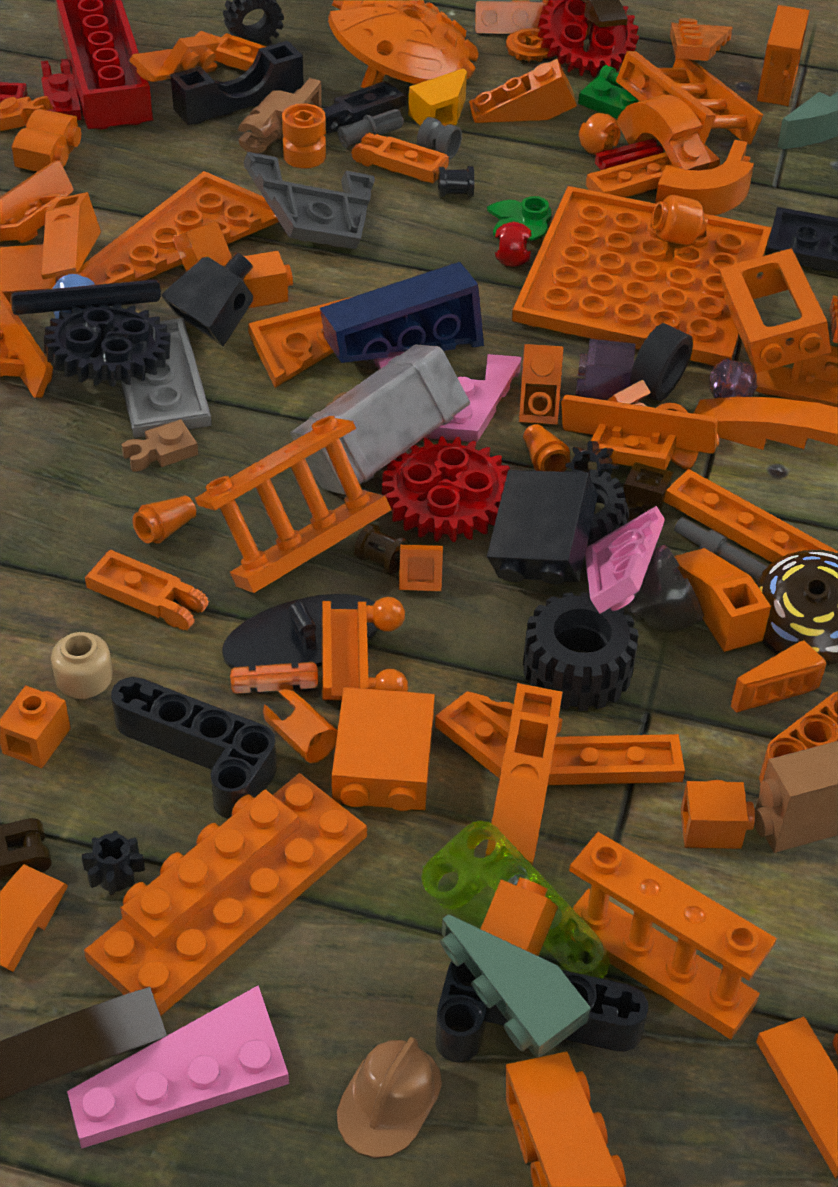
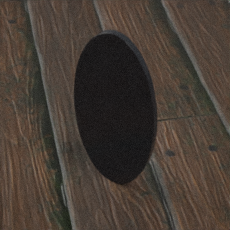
M325 594L296 599L274 606L249 618L230 633L222 648L224 662L231 669L249 666V671L256 670V666L288 663H291L292 668L298 667V663L314 662L317 667L322 666V601H331V609H357L358 602H366V605H373L375 602L368 598L351 594ZM367 623V642L378 631V628L373 623Z

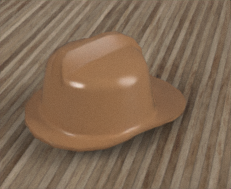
M410 1037L407 1041L390 1040L377 1045L362 1061L341 1097L337 1109L338 1130L345 1143L358 1154L371 1158L391 1157L406 1149L418 1135L438 1099L442 1086L440 1069L433 1058L419 1048L418 1041L415 1038Z

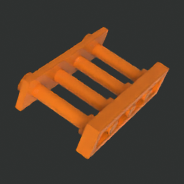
M627 51L616 79L618 84L639 101L664 94L673 95L684 101L702 124L697 134L703 145H705L711 129H727L741 141L748 142L747 145L752 143L763 117L760 111L694 60L676 59L673 68H657L637 51Z
M335 416L324 417L312 424V431L230 478L229 476H223L211 481L205 487L207 491L195 497L198 506L214 511L220 508L243 556L241 560L242 565L230 571L236 587L255 593L391 511L385 495L361 489L340 441L341 437L356 429L353 421L338 419ZM324 447L347 496L344 499L345 503L334 510H328L305 459ZM289 467L292 469L313 516L310 519L311 524L299 531L293 530L270 479ZM253 488H256L278 536L276 545L266 551L258 550L235 501L236 498Z
M597 832L570 865L569 871L591 884V889L588 888L561 921L560 933L732 1040L757 1004L760 995L759 992L741 982V978L743 977L750 981L776 944L777 938L602 833ZM610 896L632 909L634 915L610 902ZM653 923L678 937V941L676 942L652 927ZM699 950L722 964V970L697 955L696 951Z

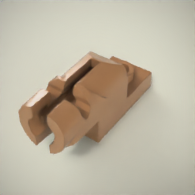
M309 78L295 94L284 91H272L239 125L238 131L245 132L238 140L240 147L247 152L258 154L267 150L277 139L283 140V111L291 105L304 103L322 108L321 81Z

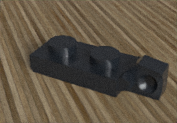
M383 81L334 99L333 105L322 109L326 117V133L337 132L339 127L363 120L365 115L373 117L406 106V96L387 81Z

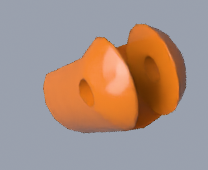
M286 689L277 691L294 708V711L282 721L264 704L263 715L265 721L304 760L309 763H317L323 760L334 749L338 730L294 691Z

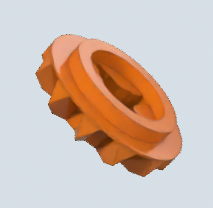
M535 28L515 31L506 40L508 54L516 56V59L519 61L523 59L528 60L529 63L532 60L542 62L543 58L549 59L547 57L549 48H541L542 38L537 37L539 29Z

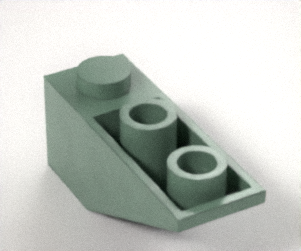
M449 914L442 919V935L444 938L440 940L444 951L456 966L464 963L476 978L471 982L475 992L488 1008L496 1005L508 1021L504 1024L505 1031L519 1050L524 1051L529 1048L535 1058L541 1057L587 1023L591 1008L558 965Z

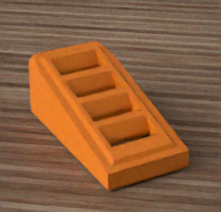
M804 640L794 644L737 678L731 708L737 713L805 694L819 688L826 668L825 659Z

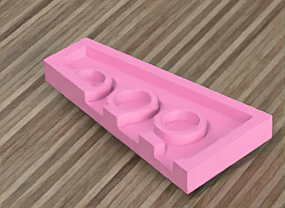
M657 506L586 547L585 558L590 600L599 614L609 608L612 611H616L625 607L634 599V594L640 590L665 521Z
M258 985L68 1090L67 1094L82 1149L289 1084V1074Z

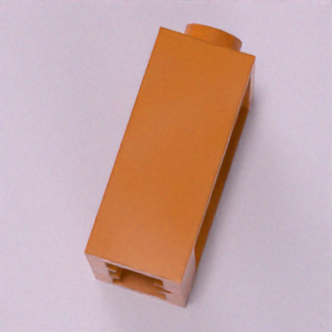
M778 5L766 47L757 101L789 106L810 10Z

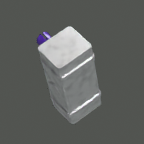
M414 345L400 356L391 359L387 365L323 410L314 413L306 422L291 431L290 434L293 440H296L312 431L311 426L313 423L327 416H335L338 419L353 421L356 429L341 437L340 441L357 480L361 484L370 480L377 471L399 455L405 453L410 447L439 426L446 425L453 420V416L469 406L470 401L444 351L438 346ZM325 447L305 458L317 482L323 489L345 495Z

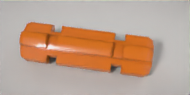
M314 662L298 663V667L292 668L291 663L256 666V670L249 671V666L234 667L230 672L231 689L235 694L251 693L250 688H257V692L293 690V685H299L300 689H313L318 685L317 665Z

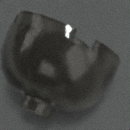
M665 544L654 549L640 590L634 594V599L626 606L636 622L644 619L656 631L675 633L704 620L702 618L704 614L689 580L683 578L677 568L680 566L678 561Z

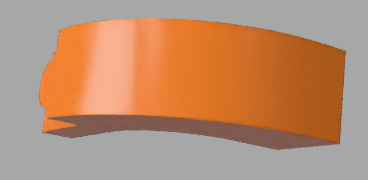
M664 94L630 104L621 112L616 120L629 145L653 138L659 140L674 167L700 171L707 169L712 162L697 134L702 126L701 122L684 101L673 95Z
M734 140L726 161L713 169L698 171L666 165L658 183L655 204L659 201L663 202L669 195H677L700 201L704 214L715 216L735 208L746 198L751 183L754 163H750L751 157L745 156L748 142Z

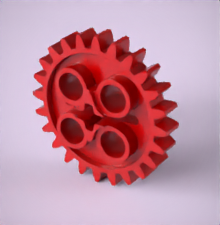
M548 0L547 6L544 5L537 24L539 28L537 37L542 38L541 48H549L547 57L557 56L560 65L567 63L568 72H571L574 68H579L580 76L584 75L585 70H589L592 77H596L598 70L601 71L604 65L611 66L618 72L626 52L635 51L639 36L636 35L639 27L633 25L634 15H627V25L598 27L592 22L588 35L589 43L587 50L584 51L583 45L588 28V18L584 16L586 3L582 0ZM623 6L625 13H627L629 7Z
M444 436L439 437L438 444H432L429 439L424 438L423 447L420 448L417 445H413L409 448V453L405 452L399 455L396 460H392L387 464V471H383L382 495L386 496L392 511V520L394 522L404 520L405 531L418 527V537L420 538L428 532H433L434 540L437 542L443 534H448L452 542H456L457 534L461 533L467 539L472 540L473 530L476 529L486 535L488 534V524L495 526L510 467L509 465H501V455L490 457V447L487 446L479 451L476 450V441L474 440L467 446L461 445L460 437H456L452 444L447 443Z

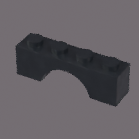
M284 41L260 48L250 68L238 78L230 81L220 82L213 80L201 66L171 74L173 109L187 125L200 124L217 116L229 115L234 111L250 106H258L272 91H284L293 94L304 85L303 55L290 42Z

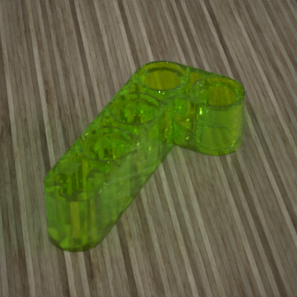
M476 821L467 825L423 867L421 875L422 885L439 905L448 909H457L466 905L486 886L495 893L500 880L508 882L514 875H527L528 880L548 889L545 897L558 906L557 910L562 912L561 922L557 927L548 931L543 947L565 971L601 979L607 973L610 964L609 953L598 935L501 831L490 822ZM487 839L495 840V848L490 855L484 858L474 857V850L478 843ZM451 872L458 873V883L453 889L447 892L438 891L439 880L442 876ZM572 936L581 948L586 952H590L593 957L592 962L588 965L578 961L576 955L566 944Z

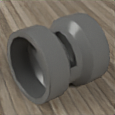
M427 117L423 121L417 135V145L447 154L449 160L458 152L462 140L461 128L452 124L444 126L440 120L432 117Z

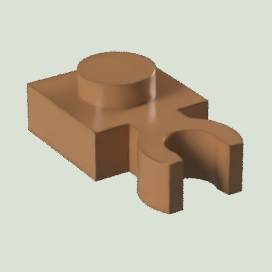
M181 419L145 431L146 440L131 439L121 444L123 457L125 459L130 458L131 470L133 472L146 469L151 462L156 460L161 467L198 455L197 442Z

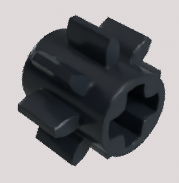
M588 441L587 450L581 447H573L572 450L575 456L572 462L565 464V467L570 468L572 472L583 471L588 472L590 475L588 463L596 462V470H598L599 477L602 476L604 471L611 475L613 470L619 469V465L613 464L610 458L614 450L612 448H604L599 452L598 441Z
M117 831L103 835L100 838H92L93 853L82 854L84 871L88 872L90 887L94 888L100 885L103 889L109 891L110 895H114L117 891H122L127 887L131 888L135 885L134 872L145 871L144 856L139 853L137 839L134 837L127 840L124 836L118 834Z

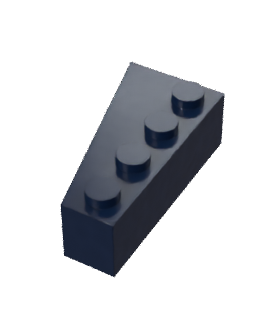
M461 262L320 308L325 339L341 363L387 358L389 353L405 352L414 345L438 346L443 351L454 350L456 345L470 344L471 347L484 346L478 283Z

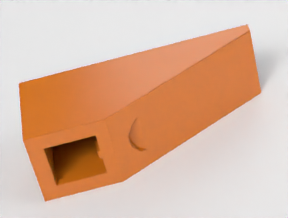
M558 59L549 63H542L534 70L520 77L511 78L505 84L491 91L482 92L476 98L469 101L475 123L549 120L577 107L572 87Z
M88 192L54 199L47 209L41 269L43 280L56 277V280H59L65 275L77 274L98 239L101 230Z
M706 548L667 558L666 563L724 652L763 641L771 605L749 574Z

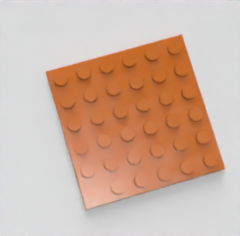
M567 186L513 307L512 321L532 327L559 331L564 334L591 338L600 342L632 347L640 350L644 341L655 327L665 323L692 336L691 361L729 369L740 335L724 299L719 268L764 256L772 227L704 214L708 218L705 233L702 236H698L692 244L682 245L659 239L656 230L652 228V215L657 204Z

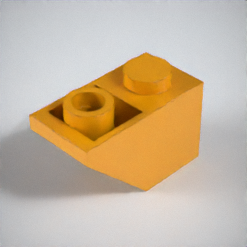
M463 68L409 86L408 115L420 126L427 117L440 120L444 126L449 124L457 125L466 100L467 71Z

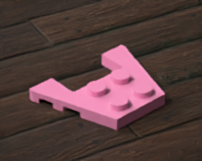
M404 351L389 353L387 358L374 359L376 367L378 366L380 370L391 359L400 356ZM488 354L485 380L457 377L470 401V405L453 416V420L446 425L439 426L424 438L439 439L440 436H444L446 440H454L456 437H460L461 441L471 442L474 440L478 442L496 413V406L500 399L505 397L510 390L511 381L514 377H518L521 369V357Z

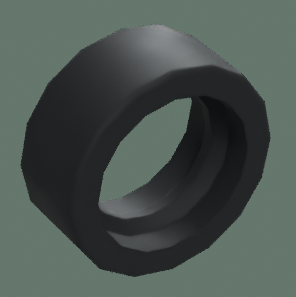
M665 323L655 327L644 341L635 358L631 370L630 384L633 385L644 380L651 392L648 395L649 397L657 401H662L668 397L680 381L690 360L693 348L692 336Z

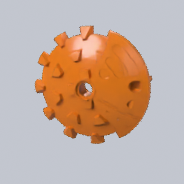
M334 0L332 6L340 9L330 11L328 15L329 26L333 34L352 55L368 65L360 86L362 88L383 82L385 74L401 81L418 84L463 68L467 71V79H469L476 69L470 60L477 61L478 49L468 39L465 40L466 30L456 20L451 21L444 12H439V9L430 2L424 3V0Z

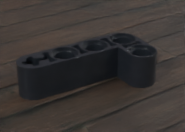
M125 678L113 686L111 699L115 725L118 731L129 738L212 770L210 774L214 809L223 818L229 819L232 817L233 807L240 798L247 794L255 798L263 790L267 789L277 771L275 734L267 726L143 678Z
M451 961L437 1009L435 1045L438 1052L445 1059L452 1062H465L477 1055L482 1044L487 1022L504 1026L508 1021L496 1005L488 1008L479 998L473 987L462 984V982L474 981L476 979L466 965L463 963L460 966H456ZM562 970L591 1008L587 1023L564 1040L613 1051L625 1052L634 1049L640 1043L648 1014V1001L645 995L638 988L628 984ZM454 1025H462L464 1027H467L469 1030L464 1032H456L454 1030H451L449 1027Z

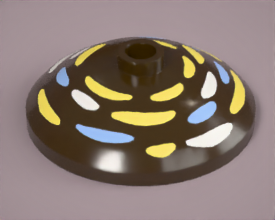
M803 550L777 559L760 574L755 582L771 605L762 642L774 653L779 654L804 640L825 659L826 665L838 663V553L826 550ZM819 589L822 590L824 593L820 595H814L810 592V590Z

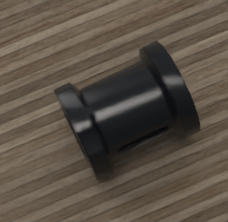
M473 166L458 170H446L445 167H438L439 197H445L446 194H467L468 197H474L475 181Z

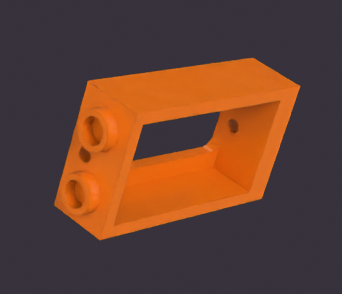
M792 248L719 268L725 302L755 373L832 353L827 319ZM759 272H763L762 276H756ZM789 290L801 318L773 327L765 326L753 299Z

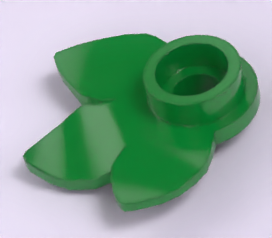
M530 196L523 199L522 202L511 199L503 200L487 206V211L499 219L493 229V236H495L496 230L500 226L513 221L525 224L531 230L532 237L528 238L530 241L539 239L547 233V223L551 220L552 210L549 207L548 201L542 197Z

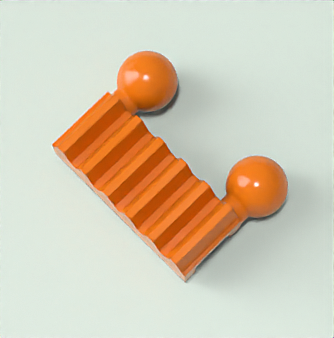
M383 597L373 605H366V602H358L357 609H331V601H322V700H342L343 687L408 692V681L405 675L396 669H385L379 672L376 677H368L367 623H373L376 628L385 632L398 629L405 620V609L399 600L393 597Z

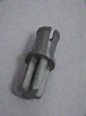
M393 109L373 117L365 115L363 120L339 127L337 130L338 137L342 146L348 148L360 143L366 133L382 135L402 127L404 120L398 109Z

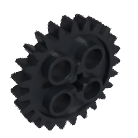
M117 302L113 307H108L104 303L100 304L99 307L85 305L83 310L72 306L71 314L60 311L59 319L51 318L50 326L45 327L44 353H47L48 362H54V370L64 369L65 377L77 374L78 382L80 383L90 378L93 379L94 386H98L102 380H107L111 387L115 386L116 380H122L125 384L131 385L132 377L145 381V373L156 375L157 367H165L166 359H170L171 334L167 333L166 324H160V317L149 318V310L137 313L136 305L124 309L121 308V302Z

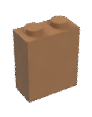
M838 741L768 760L764 779L760 783V793L755 808L754 827L761 837L765 836L774 853L838 835Z

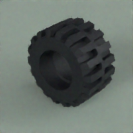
M571 592L564 593L561 599L555 596L547 599L546 606L539 605L534 610L533 616L529 617L527 623L523 658L525 679L531 680L530 686L563 692L560 708L569 710V706L578 707V711H588L589 706H595L597 709L606 707L607 700L616 702L621 698L622 691L626 692L629 688L633 675L638 646V630L634 628V620L630 615H623L624 608L612 611L609 608L599 614L590 600V593L582 592L581 596H574ZM572 649L584 650L589 653L575 652Z

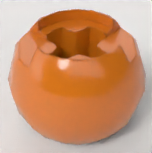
M604 113L592 115L586 123H582L579 130V140L582 147L592 155L611 150L613 146L616 147L621 136L617 121L611 115Z

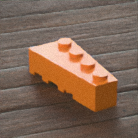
M568 1051L506 1064V1102L525 1164L531 1163L533 1187H626V1176L621 1159L617 1154L611 1156L606 1146L608 1144V1135L603 1116L600 1112L593 1113L589 1105L590 1089L587 1078L583 1071H575Z

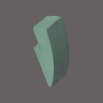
M838 91L831 97L818 92L784 117L777 147L781 149L796 148L837 137Z

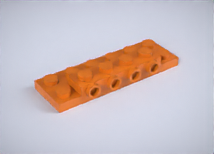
M300 773L273 795L266 789L255 798L247 794L237 801L232 810V817L221 826L216 823L207 825L198 835L196 846L188 853L183 855L180 852H175L164 861L160 869V875L148 885L144 882H139L127 891L123 899V906L120 907L122 919L84 949L86 961L123 995L151 987L160 1016H162L367 837V825Z

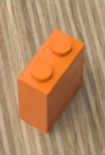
M343 687L332 769V799L339 804H345L350 807L373 806L393 808L399 811H425L435 694Z

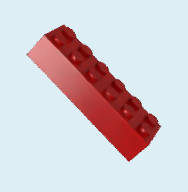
M55 0L58 26L67 59L69 60L71 73L76 84L87 129H107L110 126L138 125L142 122L153 121L149 82L137 73V68L129 61L133 54H139L122 0Z

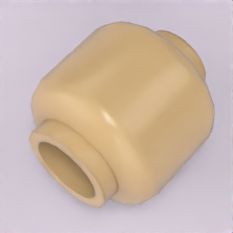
M76 632L62 638L53 647L50 659L53 676L57 688L64 695L75 699H87L102 693L111 683L113 674L111 655L107 643L101 637L92 633Z

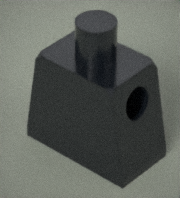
M238 252L235 253L224 267L211 258L204 257L167 288L161 296L175 315L183 318L184 321L223 347L253 302V295L243 282L245 276L252 270L253 265Z

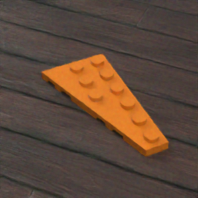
M203 171L82 264L77 274L89 278L95 285L147 280L183 264L172 238L174 236L217 220L226 243L230 244L279 221L263 196Z

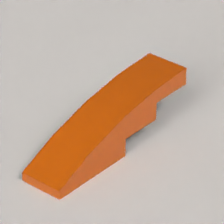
M726 397L700 399L693 413L716 417L718 420L717 433L719 438L764 450L768 439L805 449L808 438L838 446V407L783 398Z

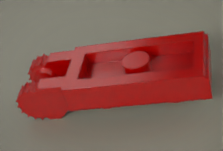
M61 59V73L53 75L48 61H41L43 94L48 96L53 106V109L48 111L77 116V120H82L76 84L70 71L69 60Z

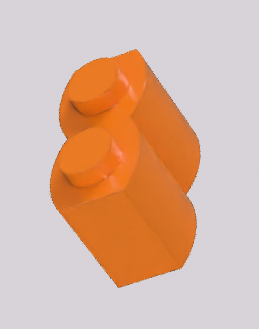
M36 109L31 114L26 128L18 132L12 144L14 166L38 172L51 162L60 161L64 167L68 160V154L72 152L74 147H78L81 141L82 132L77 124V116Z

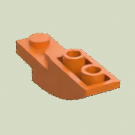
M517 683L485 859L533 867L559 722L558 717L563 693L561 691Z

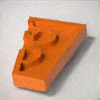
M345 299L248 323V334L275 388L334 353L324 336L320 308Z

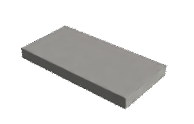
M183 318L160 321V324L167 325V333L171 334L170 359H166L164 368L157 367L156 375L145 373V381L132 377L131 385H127L120 380L134 438L145 437V431L180 419L188 430L212 426L209 407Z

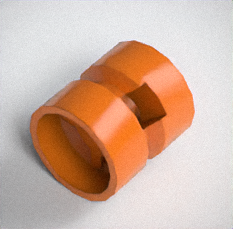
M308 103L295 104L286 108L282 113L283 159L287 164L301 169L319 166L326 159V137L324 136L326 134L325 112L322 108Z

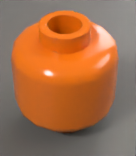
M669 195L663 202L659 201L655 206L651 223L659 239L682 245H690L695 242L698 236H702L705 233L708 218L707 215H704L703 206L700 201L677 195Z

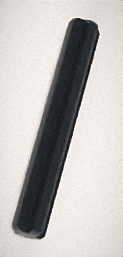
M154 279L12 293L10 302L13 314L24 315L71 310L72 306L85 309V305L99 307L100 304L104 303L107 306H114L117 302H121V305L158 302L161 297V288L159 281Z

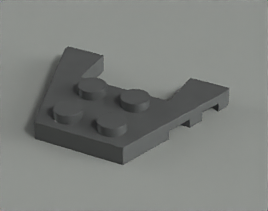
M247 152L243 162L244 167L289 238L305 242L311 241L328 244L334 247L357 248L362 236L367 214L366 210L375 180L374 176L345 170L341 179L343 192L282 181L277 157Z

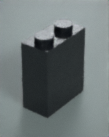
M508 470L487 558L498 578L510 582H520L523 579L542 580L550 584H561L564 581L579 582L598 498L597 491L588 472Z

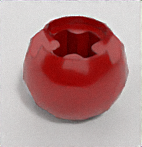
M515 221L500 226L495 234V238L500 240L499 250L495 252V258L502 265L509 267L521 266L529 261L531 251H527V240L532 237L531 230L525 224Z

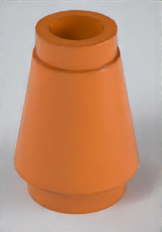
M534 424L529 426L523 434V440L527 446L534 469L536 471L564 472L567 469L565 464L570 462L569 447L542 425Z
M186 495L142 505L139 511L133 515L135 532L145 543H161L191 519L195 518L196 507L191 498Z

